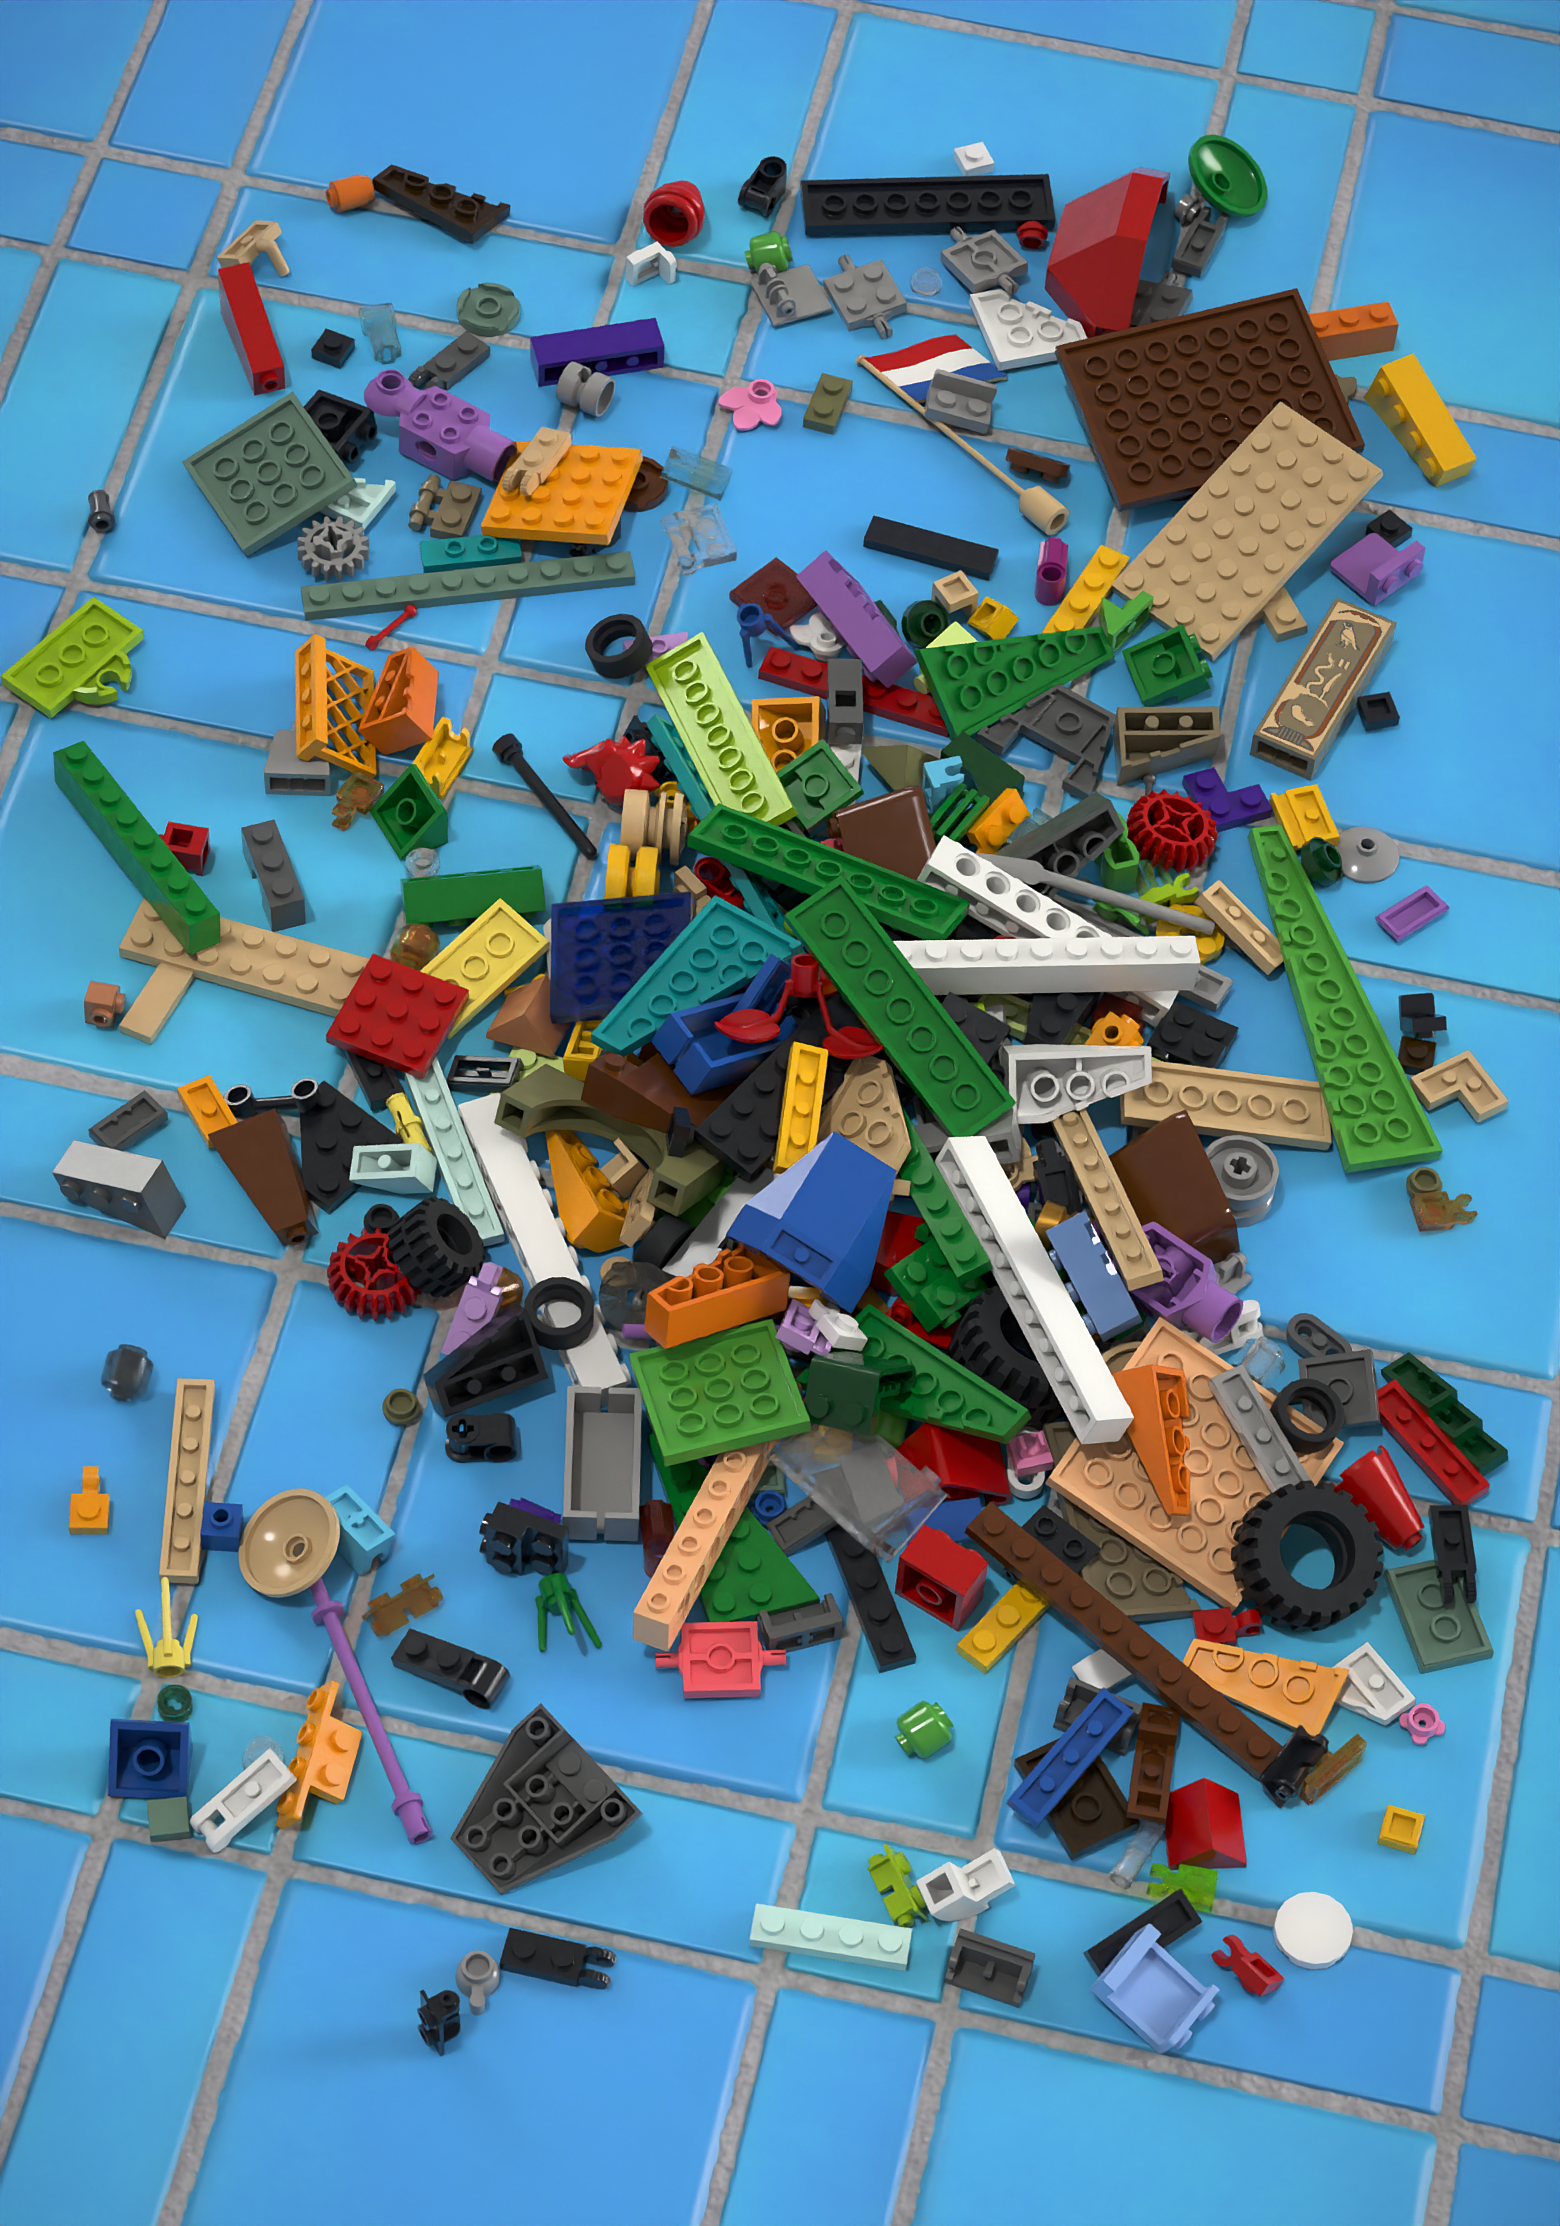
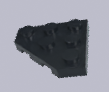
M322 1081L319 1084L321 1089L319 1101L309 1111L300 1112L302 1179L308 1199L330 1215L362 1186L349 1180L354 1146L403 1144V1139L326 1081Z

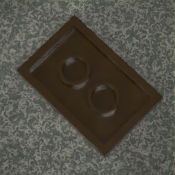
M1059 1739L1015 1758L1014 1767L1023 1781ZM1098 1755L1046 1817V1820L1071 1860L1139 1829L1140 1825L1138 1819L1126 1817L1128 1801L1100 1755Z

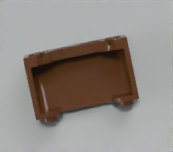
M919 785L905 787L835 810L832 813L831 819L827 820L830 838L836 839L839 845H843L845 853L917 880L936 847L924 794Z
M1186 1110L1168 1116L1108 1156L1141 1226L1153 1221L1211 1259L1213 1264L1226 1260L1230 1253L1240 1252L1237 1225L1233 1212Z

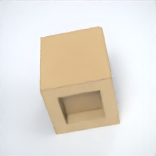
M962 570L933 582L931 600L938 602L943 608L945 607L949 613L962 609L968 619H970L977 609L979 592Z
M618 1138L613 1143L620 1152L605 1164L600 1171L608 1179V1182L626 1198L633 1192V1189L648 1170L636 1155Z

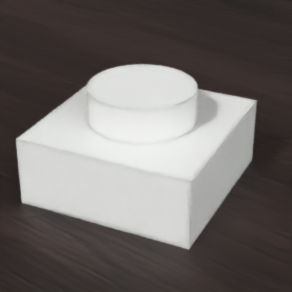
M983 142L954 149L953 158L963 176H979L994 172V161Z

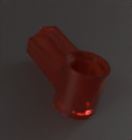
M662 1499L649 1500L645 1505L639 1506L643 1568L649 1578L653 1577L662 1558L655 1556L664 1555L675 1536L672 1505L663 1502Z

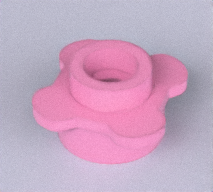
M1420 1703L1414 1706L1410 1713H1402L1399 1719L1400 1726L1407 1728L1412 1735V1742L1417 1745L1426 1744L1428 1738L1434 1735L1440 1736L1445 1730V1724L1439 1720L1438 1712L1427 1703ZM1419 1722H1424L1426 1725L1422 1727L1419 1725Z

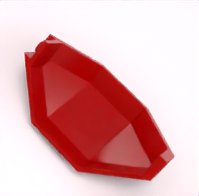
M1139 167L1065 204L1047 265L1044 289L1068 318L1081 323L1087 338L1130 328L1147 240L1157 203L1165 204L1171 173Z

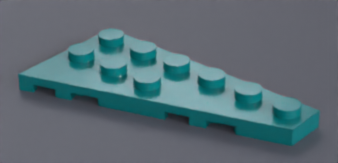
M715 895L591 1033V1043L605 1051L625 1057L649 1043L670 1013L727 997L751 983L770 954L788 961L802 952L803 944Z

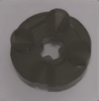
M626 1261L612 1267L603 1277L598 1295L600 1311L605 1321L619 1332H622L623 1324H645L647 1294L668 1282L666 1275L658 1267L648 1262L631 1263V1261ZM629 1290L635 1293L640 1290L643 1291V1303L639 1306L636 1304L630 1306L626 1303L629 1299L626 1293Z

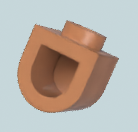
M90 981L84 999L85 1023L113 1028L116 1014H123L126 994L120 993L119 985Z

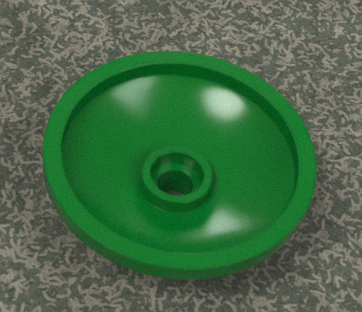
M1219 135L1203 136L1192 145L1188 155L1190 175L1195 187L1210 205L1225 214L1235 217H1250L1262 209L1267 200L1266 181L1258 164L1244 148L1234 141Z

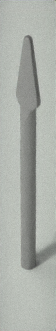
M979 852L975 853L982 859L991 862L997 868L1028 885L1040 882L1209 935L1213 933L1215 922L1045 870L1037 861Z

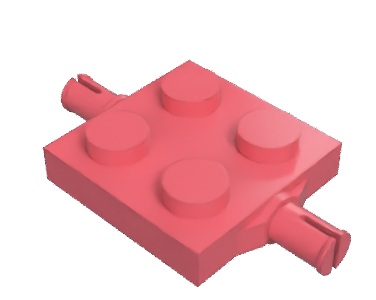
M757 1621L683 1623L680 1629L681 1642L678 1652H655V1669L678 1667L683 1680V1698L760 1697V1675L763 1665L786 1666V1649H762L758 1639Z

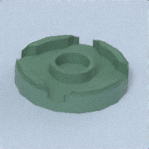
M481 283L472 290L469 287L459 296L456 307L457 318L460 325L472 334L483 337L500 336L512 330L518 323L520 302L514 297V292L503 285Z

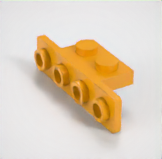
M333 1680L319 1688H315L307 1700L308 1716L297 1734L296 1742L299 1744L296 1756L288 1766V1769L296 1777L297 1781L281 1795L276 1807L277 1812H279L276 1826L281 1829L287 1828L301 1818L308 1792L335 1805L344 1800L363 1732L330 1716L339 1683Z

